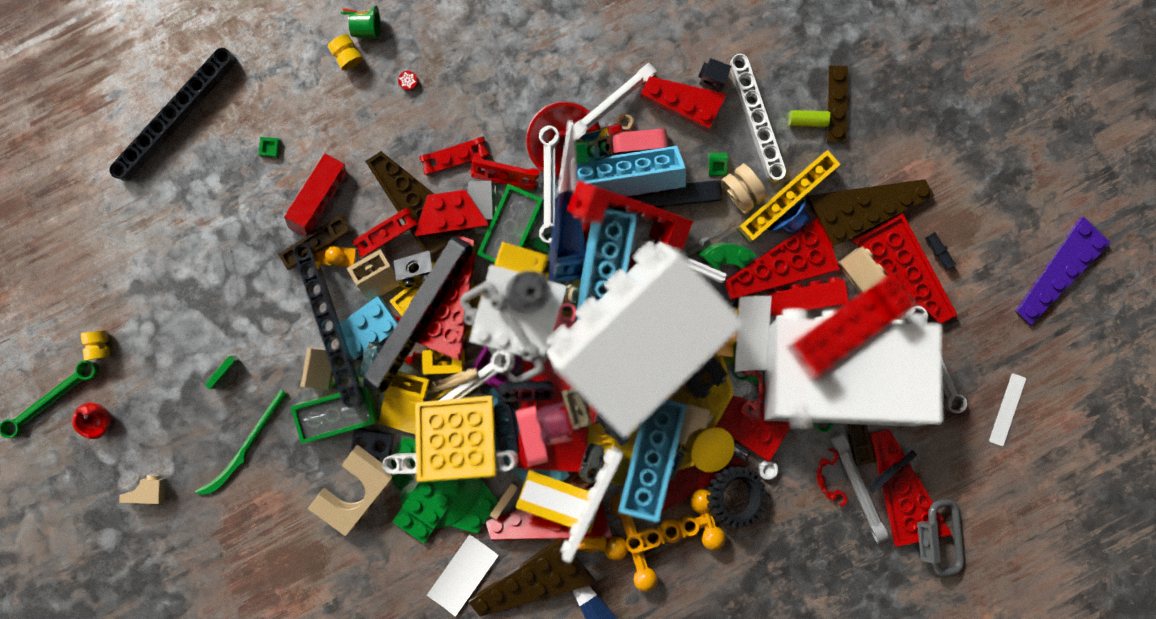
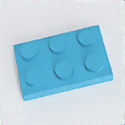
M377 296L342 321L340 325L352 358L354 360L358 359L389 337L398 321L381 296Z

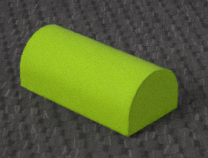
M792 110L788 112L789 126H829V111Z

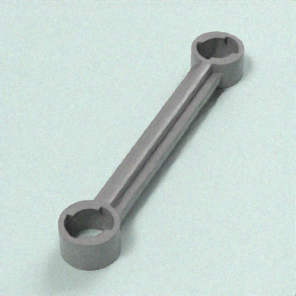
M843 434L831 438L869 522L870 531L876 543L880 544L889 540L888 533L878 517L851 455L847 439Z

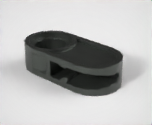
M590 443L586 447L579 471L581 480L589 483L596 481L604 457V448L601 445ZM591 468L590 476L587 477L588 470Z

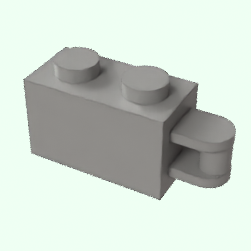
M492 181L468 182V191L472 200L478 206L484 218L488 222L492 221L497 210V205H493V197H497L496 185L493 186ZM489 226L475 228V233L486 234Z

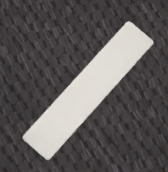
M1014 373L1011 374L989 442L1004 446L1026 381L1025 377Z

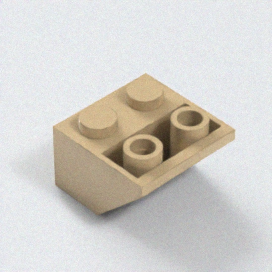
M864 247L854 249L837 262L841 271L858 293L864 292L885 277L884 274L886 273L880 264L874 262L872 259L874 256L870 250L864 249Z
M380 249L347 268L356 286L368 302L400 286L396 282L395 269L384 250Z

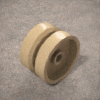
M742 164L734 170L735 176L728 174L721 180V184L732 202L739 210L746 214L754 208V202L761 203L768 198V194L756 174L747 165Z

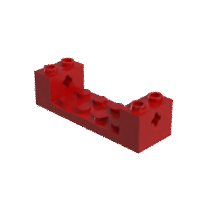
M577 181L567 209L574 213L573 217L593 225L594 221L602 222L608 204L620 207L629 212H635L641 216L655 219L648 236L655 240V244L662 242L674 250L676 248L683 251L693 224L692 220L586 182Z
M889 273L786 346V349L808 379L812 380L916 305L894 275Z

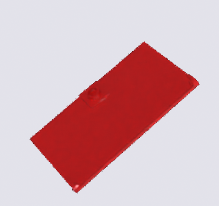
M548 355L546 362L542 361L544 366L543 372L528 381L553 382L555 385V396L549 400L521 401L520 410L534 406L536 408L548 462L528 466L519 428L517 469L579 472L587 447L588 425L572 429L562 391L575 387L556 369ZM523 358L522 374L536 368L532 361H526ZM525 389L522 392L529 393L531 390ZM584 397L587 411H589V402Z

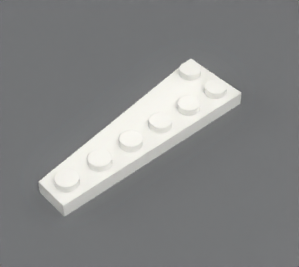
M612 446L611 450L607 449L603 457L605 460L603 468L598 472L594 487H591L587 495L588 500L585 506L583 505L579 511L577 524L574 523L569 534H571L569 541L564 542L561 548L563 560L571 561L623 455L621 450L615 446Z

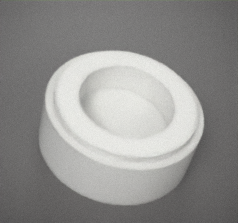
M764 460L760 463L758 472L764 479L771 480L777 476L778 466L771 460L769 462Z

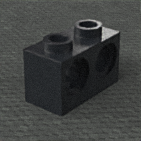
M364 428L354 429L350 452L357 445L359 446V439L364 438L367 441V446L362 449L377 460L384 461L385 458L391 456L395 434ZM379 441L386 444L385 451L378 449L377 444Z

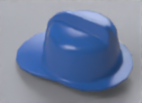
M804 199L799 200L771 224L768 230L774 231L783 228L793 233L801 230L810 220V215L804 208L806 201Z

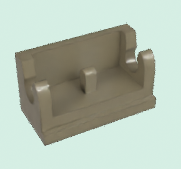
M576 388L562 391L572 429L590 425L591 421L583 395Z

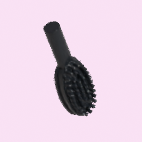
M911 450L896 466L892 464L868 486L872 494L897 471L911 462L917 456V453Z

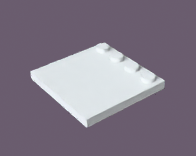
M490 265L486 282L492 283L498 292L505 294L508 281L519 272ZM550 281L551 297L548 304L542 310L535 313H520L509 304L507 305L529 342L538 346L540 350L539 358L543 362H546L548 356L546 352L549 348L547 339L553 333L567 287ZM526 287L527 292L525 295L532 297L533 288L528 289ZM486 290L482 293L469 341L522 356V344L502 312L491 307L490 301L492 296Z

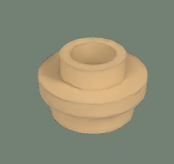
M627 113L618 115L615 123L621 124L623 120L628 122L627 126H622V132L631 131L634 127L633 117Z
M570 284L566 287L564 294L565 303L571 304L578 301L579 289L575 285Z

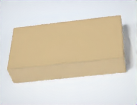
M514 481L511 483L491 512L490 516L494 519L498 518L518 489L519 485Z

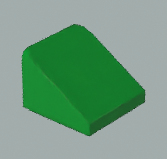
M710 152L708 154V175L727 176L728 153Z

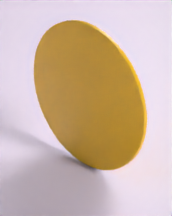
M713 427L702 431L692 444L691 458L697 468L705 472H715L724 468L733 456L734 441L729 432L722 428Z

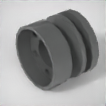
M524 271L514 275L508 281L505 295L508 298V304L514 310L520 313H535L542 310L548 304L551 297V286L543 274L536 271ZM526 287L528 289L533 288L532 297L525 295L527 292Z

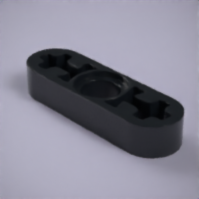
M551 381L505 382L498 386V398L505 402L549 400L555 396V385ZM525 389L531 390L529 393H523L522 391Z
M500 401L494 406V419L500 450L505 451L504 448L508 445L507 440L503 442L502 438L507 439L513 436V439L510 440V445L515 447L513 452L517 454L518 439L512 407L508 402ZM500 405L508 409L505 412V418L509 417L510 420L499 422V419L503 418L502 413L497 411ZM503 424L511 426L512 431L510 434L505 435L501 432Z

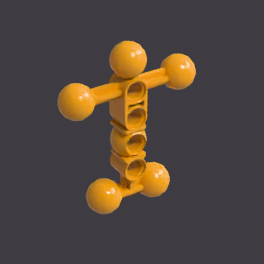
M700 489L691 496L690 505L695 512L700 513V517L685 516L682 520L680 518L677 520L668 519L660 526L657 525V528L648 527L639 531L636 530L632 515L619 512L618 508L622 494L616 495L612 499L611 510L613 514L621 518L626 540L619 536H612L613 539H608L607 552H604L605 555L614 561L621 560L627 555L629 550L632 553L637 569L633 578L634 585L640 591L650 592L657 586L658 576L654 570L648 568L643 551L657 547L660 543H676L682 536L683 538H686L685 535L693 536L703 527L705 531L701 538L704 547L708 550L716 551L724 546L726 535L721 528L716 527L713 515L710 513L711 508L707 506L708 503H711V500H707L706 497L711 495V493L705 489ZM688 521H692L695 524L691 530L685 529V524ZM669 527L676 528V533L672 536L666 534V530ZM656 533L658 538L655 541H649L648 535ZM633 538L640 541L636 547L629 545V541Z

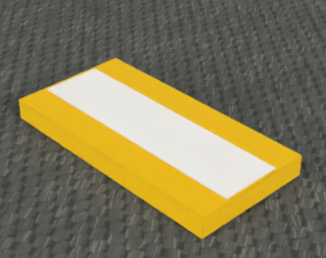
M529 470L516 508L572 527L574 523L577 524L579 511L583 505L585 506L589 491ZM601 500L585 531L586 533L590 534Z

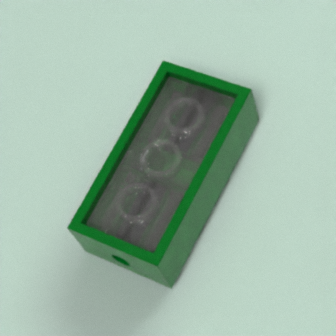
M508 184L477 255L496 263L502 242L526 248L527 242L531 238L543 211L544 199Z
M366 384L361 386L365 401L362 407L356 409L347 408L343 404L340 392L291 406V412L301 444L377 423L379 416L371 388ZM353 394L350 397V402L352 405L356 404L357 402V396L355 394Z

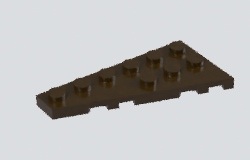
M382 151L366 160V164L397 212L409 208L411 217L419 223L427 196L434 193ZM416 226L410 229V232L423 252L430 250L432 254H435L446 247L453 237L463 236L474 228L417 237L415 236Z
M926 179L807 195L806 199L832 247H835L935 195Z
M560 537L471 597L468 603L481 617L596 584V580L575 554L570 562L563 560L561 548L565 541Z

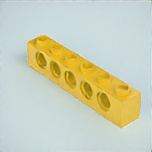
M828 150L825 151L737 229L749 242L753 241L835 170L840 163Z

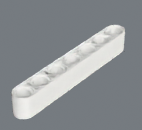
M737 54L729 64L732 66L730 72L765 175L770 182H778L785 176L786 168L749 60L744 54ZM741 61L744 67L737 68L734 62ZM745 78L749 81L750 85L743 86L740 80ZM747 97H753L756 103L753 105L749 104ZM754 114L761 116L762 121L760 123L753 120ZM760 132L767 134V141H762L759 138ZM766 150H770L774 153L773 159H768L766 157ZM772 168H777L780 171L779 177L772 175Z
M510 450L495 451L496 471H508L517 465L518 455ZM397 453L388 456L383 461V469L390 474L417 473V466L414 468L410 465V459H414L416 462V453ZM505 456L510 457L511 465L505 464ZM392 459H394L397 462L396 468H394L391 464Z

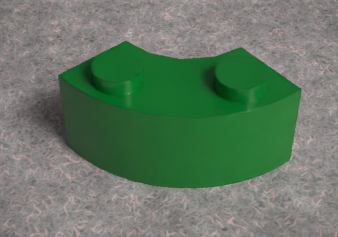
M728 242L709 245L698 253L709 267L716 270L726 264H733L743 269L756 256L748 248Z

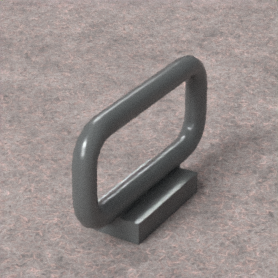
M939 500L934 502L929 508V522H917L921 561L933 563L934 571L938 576L950 577L960 573L964 566L960 512L954 500ZM949 506L952 513L956 564L952 568L943 570L940 559L936 513L939 508Z

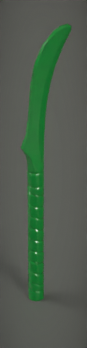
M282 389L279 391L225 470L212 482L197 489L195 493L203 495L218 490L238 466L245 462L248 450L270 420L287 392Z

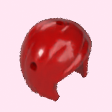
M95 402L79 406L72 418L74 430L88 439L101 438L105 435L111 424L110 412L104 406Z

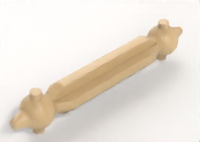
M468 369L466 372H460L434 381L430 384L429 390L431 393H437L440 390H446L468 381H473L476 379L478 372L476 369Z

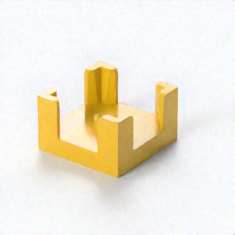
M462 349L461 361L452 358V364H450V361H439V365H437V360L432 355L431 350H422L423 374L466 372L465 349Z

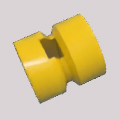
M349 34L338 36L327 46L332 55L337 57L336 62L342 71L353 68L363 59L359 50L353 48L355 44Z
M107 330L81 333L82 345H85L83 349L84 361L110 357L109 346L105 344L108 341Z

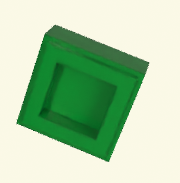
M260 137L258 156L279 158L281 139Z

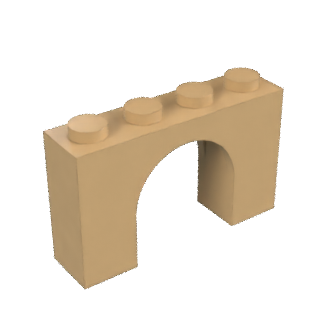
M358 445L346 458L342 467L361 480L365 488V498L359 502L348 503L340 500L323 488L308 508L344 536L349 531H355L360 524L358 522L360 517L365 518L371 510L369 508L371 503L376 504L382 496L380 492L383 488L387 490L394 481L391 479L393 474L387 473L380 461Z

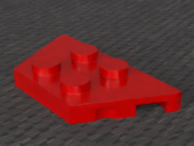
M465 189L432 194L427 196L415 236L489 226V222L484 218L480 209Z

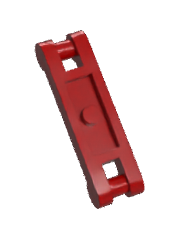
M484 136L419 156L420 163H423L424 175L434 174L471 162L474 156L482 158L489 156V150L486 149L484 144L486 143ZM477 146L479 152L473 153L472 147ZM435 159L437 165L431 166L430 161Z
M480 156L472 157L471 164L473 167L470 170V176L473 178L504 185L510 184L514 187L532 191L537 189L538 182L536 180L540 174L538 169H525L488 161Z
M403 209L355 238L352 243L354 246H357L359 256L361 258L368 256L376 249L416 227L418 223L411 217L410 209ZM402 218H404L406 224L403 226L399 221ZM364 241L368 243V247L364 245Z

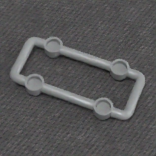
M490 282L482 283L463 294L460 303L465 311L464 321L468 325H474L478 309L472 308L468 301L488 290L492 296L490 301L491 307L502 312L522 344V357L526 361H532L536 367L518 377H515L511 370L499 371L498 374L505 375L509 382H525L540 375L544 370L543 363L539 358L540 350L537 345L529 342L507 307V296L504 293L498 292L496 287ZM488 347L492 355L499 352L498 349ZM502 357V359H501V364H502L501 367H502V368H504V367L506 366V364H507V358H503V357Z

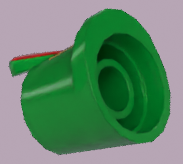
M377 5L372 6L371 10L363 11L347 8L341 9L342 15H349V31L352 37L377 40L380 38L381 18Z

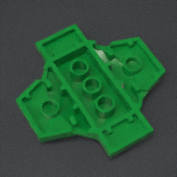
M404 436L392 455L397 453H416V439ZM392 459L391 464L394 468H396L397 462L394 459ZM410 459V465L415 468V460ZM417 473L393 474L391 478L394 480L393 484L400 492L402 508L392 523L423 544L434 528L452 526L477 534L499 502L481 477L418 482Z

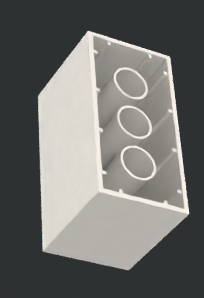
M652 242L645 244L634 256L638 263L627 274L623 270H619L612 275L605 284L609 291L598 302L594 298L585 301L576 311V315L580 319L569 329L564 325L560 326L547 339V343L551 347L546 352L556 369L624 438L744 324L684 257L662 242H659L656 246Z
M783 310V315L776 316V321L769 326L767 364L764 373V421L913 427L941 422L940 325L927 324V315L906 314L902 316V320H894L812 380L808 379L786 349V346L835 311H825L822 313V317L809 320L807 319L806 310Z

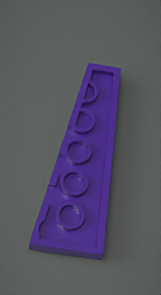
M1084 216L1077 220L1066 236L1067 238L1064 243L1057 249L1053 259L1046 265L1042 275L1038 277L1032 289L1029 290L1015 312L1028 325H1032L1111 243Z

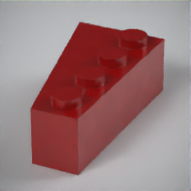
M649 76L640 94V98L707 132L727 94Z
M324 153L284 215L289 229L304 237L312 233L328 202L336 193L338 184L346 177L347 172L344 163Z
M841 277L830 278L829 283L821 284V280L809 282L810 286L802 287V284L790 285L789 290H783L782 287L773 288L771 293H767V296H771L770 315H781L783 310L788 309L810 310L846 304L849 302L846 280H841Z

